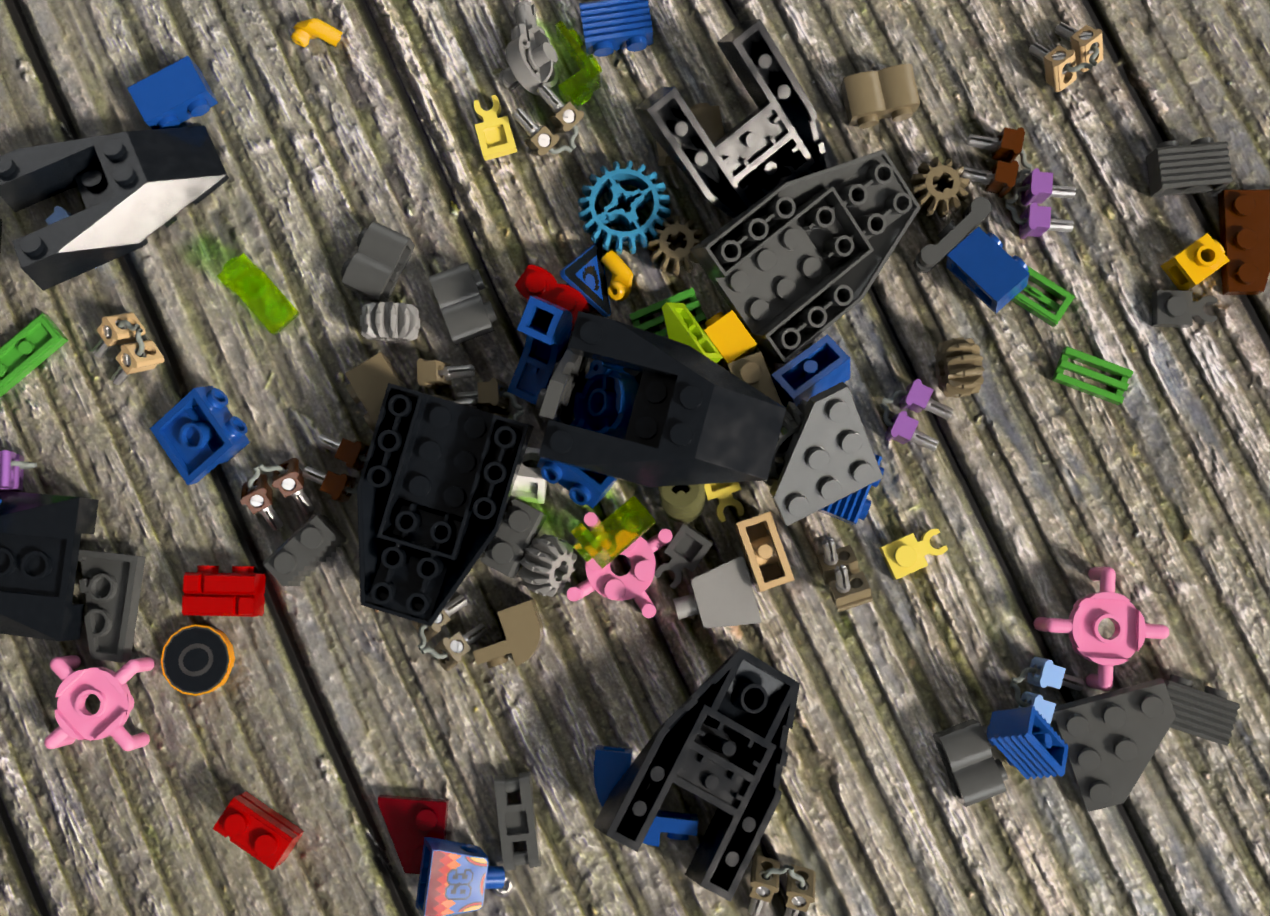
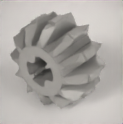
M371 302L362 307V315H360L361 335L368 340L413 341L418 338L420 329L419 310L412 304Z
M543 534L540 539L533 538L531 547L525 548V557L519 561L523 567L519 571L518 576L523 579L522 585L527 587L528 590L542 596L553 597L556 592H563L566 582H571L570 576L576 570L573 564L577 559V555L573 553V546L554 535Z

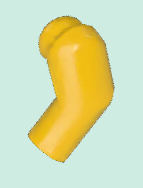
M612 249L601 259V262L612 274L610 286L607 287V294L612 300L623 301L631 293L633 272Z

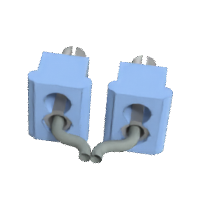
M1034 657L1030 667L1025 668L1018 678L1012 677L1010 687L1015 690V700L1019 705L1018 708L1035 706V710H1038L1039 715L1042 714L1043 719H1046V722L1051 724L1052 720L1056 721L1053 715L1056 703L1043 700L1042 695L1029 691L1022 693L1020 698L1021 691L1015 683L1022 682L1027 675L1028 684L1042 688L1049 686L1060 689L1062 685L1081 691L1083 689L1082 686L1063 681V679L1083 685L1084 680L1065 674L1066 668L1054 665L1050 659Z

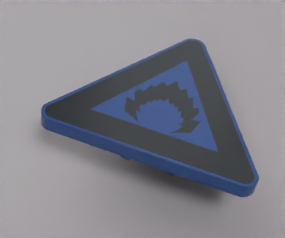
M596 243L592 244L560 270V276L567 282L566 285L578 290L585 297L586 301L601 315L608 317L611 315V307L607 294L604 264L601 262L603 256L600 244Z

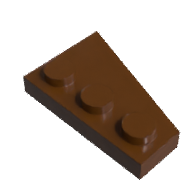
M1270 189L1223 190L1218 194L1220 244L1223 246L1225 255L1230 261L1221 267L1223 295H1258L1264 292L1270 273Z

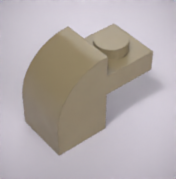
M535 599L497 612L506 640L473 651L477 665L487 662L488 668L508 662L507 654L511 653L517 667L528 661L537 652L543 638V623Z

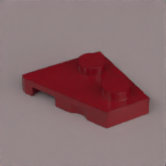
M380 795L378 797V805L404 872L420 874L424 837L446 840L449 800Z

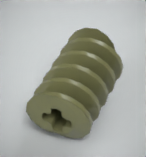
M704 484L658 487L662 507L670 519L675 522L687 523L694 521L702 514L706 502Z

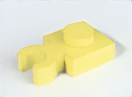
M496 95L491 96L493 107L488 111L481 108L479 100H474L475 112L478 118L484 121L474 125L485 161L517 152L508 116L498 118L501 114V105Z
M739 482L704 484L707 501L716 498L719 505L716 509V515L721 523L726 521L723 513L726 506H733L737 511L738 517L743 516L744 509L742 504L734 499L732 493L742 490Z
M939 529L927 530L921 536L920 541L916 540L914 533H910L879 547L893 580L928 566L925 555L938 556L948 550L947 546L935 549L930 545L931 537L939 534Z

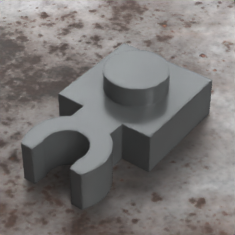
M1156 290L1152 292V327L1188 328L1193 325V320L1202 325L1210 324L1217 320V316L1206 315L1203 311V306L1217 303V298L1205 296L1197 301H1193V291Z
M684 522L664 550V553L671 557L670 561H665L658 566L655 577L659 578L665 570L673 571L675 579L670 587L676 588L682 580V569L685 567L693 573L712 546L713 541Z

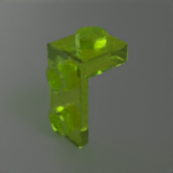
M559 21L555 24L557 37L580 68V71L558 85L559 95L563 103L570 101L573 105L580 106L586 103L592 97L593 92L601 87L600 73L602 69L592 54L587 56L582 50L581 46L583 43L573 27L567 29L564 23Z
M244 253L227 261L223 266V271L217 275L219 280L242 299L273 335L278 334L299 316V311L256 262Z
M633 496L591 532L582 522L571 531L578 540L573 547L586 562L593 558L603 569L655 525L656 521L639 500Z

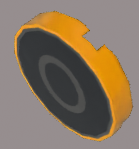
M204 624L182 627L171 635L163 647L161 657L163 675L170 686L182 694L193 696L214 692L224 685L230 677L229 674L235 662L233 645L226 634L219 629Z

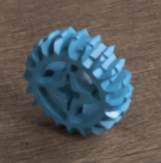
M630 160L626 163V169H620L619 162L615 161L613 162V171L610 172L607 167L602 165L600 167L602 177L591 174L589 180L593 186L583 185L582 193L586 197L578 199L579 207L583 208L578 213L579 219L587 221L583 225L584 232H593L591 241L594 244L604 239L602 246L605 251H608L612 244H616L617 254H622L623 246H629L630 253L635 254L637 243H640L641 247L646 250L649 245L647 237L652 240L659 239L655 228L663 230V218L671 216V209L666 207L670 203V195L662 194L666 190V184L664 182L656 183L658 174L655 171L645 176L646 166L644 164H641L636 171L633 170V162ZM620 185H633L640 189L626 191ZM609 190L612 201L608 206L604 207V212L597 215V204L602 195ZM651 201L653 204L652 214L641 226L637 214L641 209L645 208V203ZM624 203L626 207L630 206V211L625 212L623 208L619 209V204ZM623 224L629 231H616L606 225Z

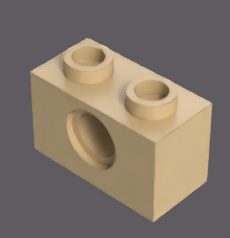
M771 511L734 524L757 592H762L795 580Z

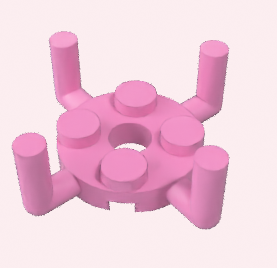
M586 513L584 523L588 526L596 540L591 545L586 556L585 570L587 579L575 587L569 588L567 598L573 602L579 601L596 590L600 595L611 600L625 601L634 599L644 617H654L656 607L645 590L650 586L655 575L656 561L654 552L671 542L672 532L669 529H662L658 534L646 541L638 534L628 530L608 532L595 513ZM618 555L628 557L631 562V569L624 576L614 574L610 567L612 559Z
M1092 567L1088 572V576L1093 581H1100V592L1089 594L1077 600L1069 619L1038 617L1034 620V627L1038 631L1068 633L1074 651L1086 660L1098 664V675L1089 674L1086 677L1087 686L1102 691H1109L1113 687V666L1128 661L1143 646L1145 638H1167L1169 636V629L1162 624L1145 623L1140 610L1136 609L1130 602L1131 600L1124 595L1115 593L1116 573L1113 568ZM1105 618H1109L1115 626L1114 634L1108 639H1104L1098 631L1099 623Z
M77 655L55 657L50 661V668L60 678L62 683L57 689L55 698L58 697L57 709L54 710L59 726L45 738L44 745L46 748L55 749L74 743L75 739L94 741L109 736L124 751H132L149 744L150 737L147 733L141 732L130 735L123 725L134 707V698L126 682L136 673L152 670L155 662L151 657L131 659L117 672L102 666L86 668L75 672L73 669L78 668L81 664V659ZM90 694L96 695L100 700V708L96 714L90 713L85 706V701Z

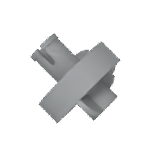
M522 1L514 7L517 26L511 29L512 41L506 47L509 67L500 71V78L504 86L510 90L516 89L521 84L530 93L539 95L537 89L541 87V84L546 83L549 88L557 84L558 71L555 63L558 61V56L550 44L549 38L545 35V31L537 26L535 5H532L529 1Z

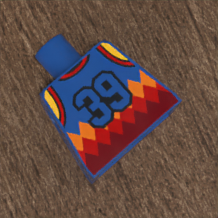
M424 837L415 906L421 916H451L478 911L483 907L485 889H502L504 887V867L488 866V857L478 846Z

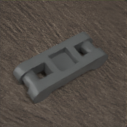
M985 197L975 198L963 212V220L958 225L952 220L937 235L941 239L938 244H928L922 248L914 259L915 269L920 273L931 271L989 215L992 209L991 202Z
M531 772L519 773V777L506 778V775L494 776V791L504 870H516L517 866L529 864L530 868L540 867L541 851L538 841ZM520 791L521 802L509 803L508 793ZM526 841L527 850L515 851L513 842Z

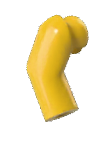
M311 18L299 21L294 25L291 39L301 47H306L309 40L319 38L337 47L343 32L318 18Z

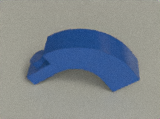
M530 296L517 328L518 331L526 334L525 346L507 392L536 405L540 390L548 388L556 361L561 360L566 351L572 329V314L569 310L538 296Z
M597 745L594 784L602 808L612 789L631 765L632 749L603 745ZM659 810L642 843L659 847L660 832L667 833V837L674 840H688L689 835L697 836L698 815Z

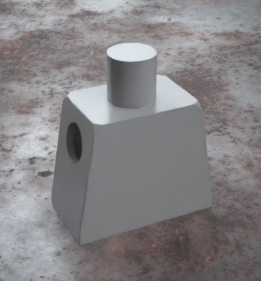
M744 556L732 559L690 579L693 594L673 599L678 619L699 614L703 628L748 625L762 622Z

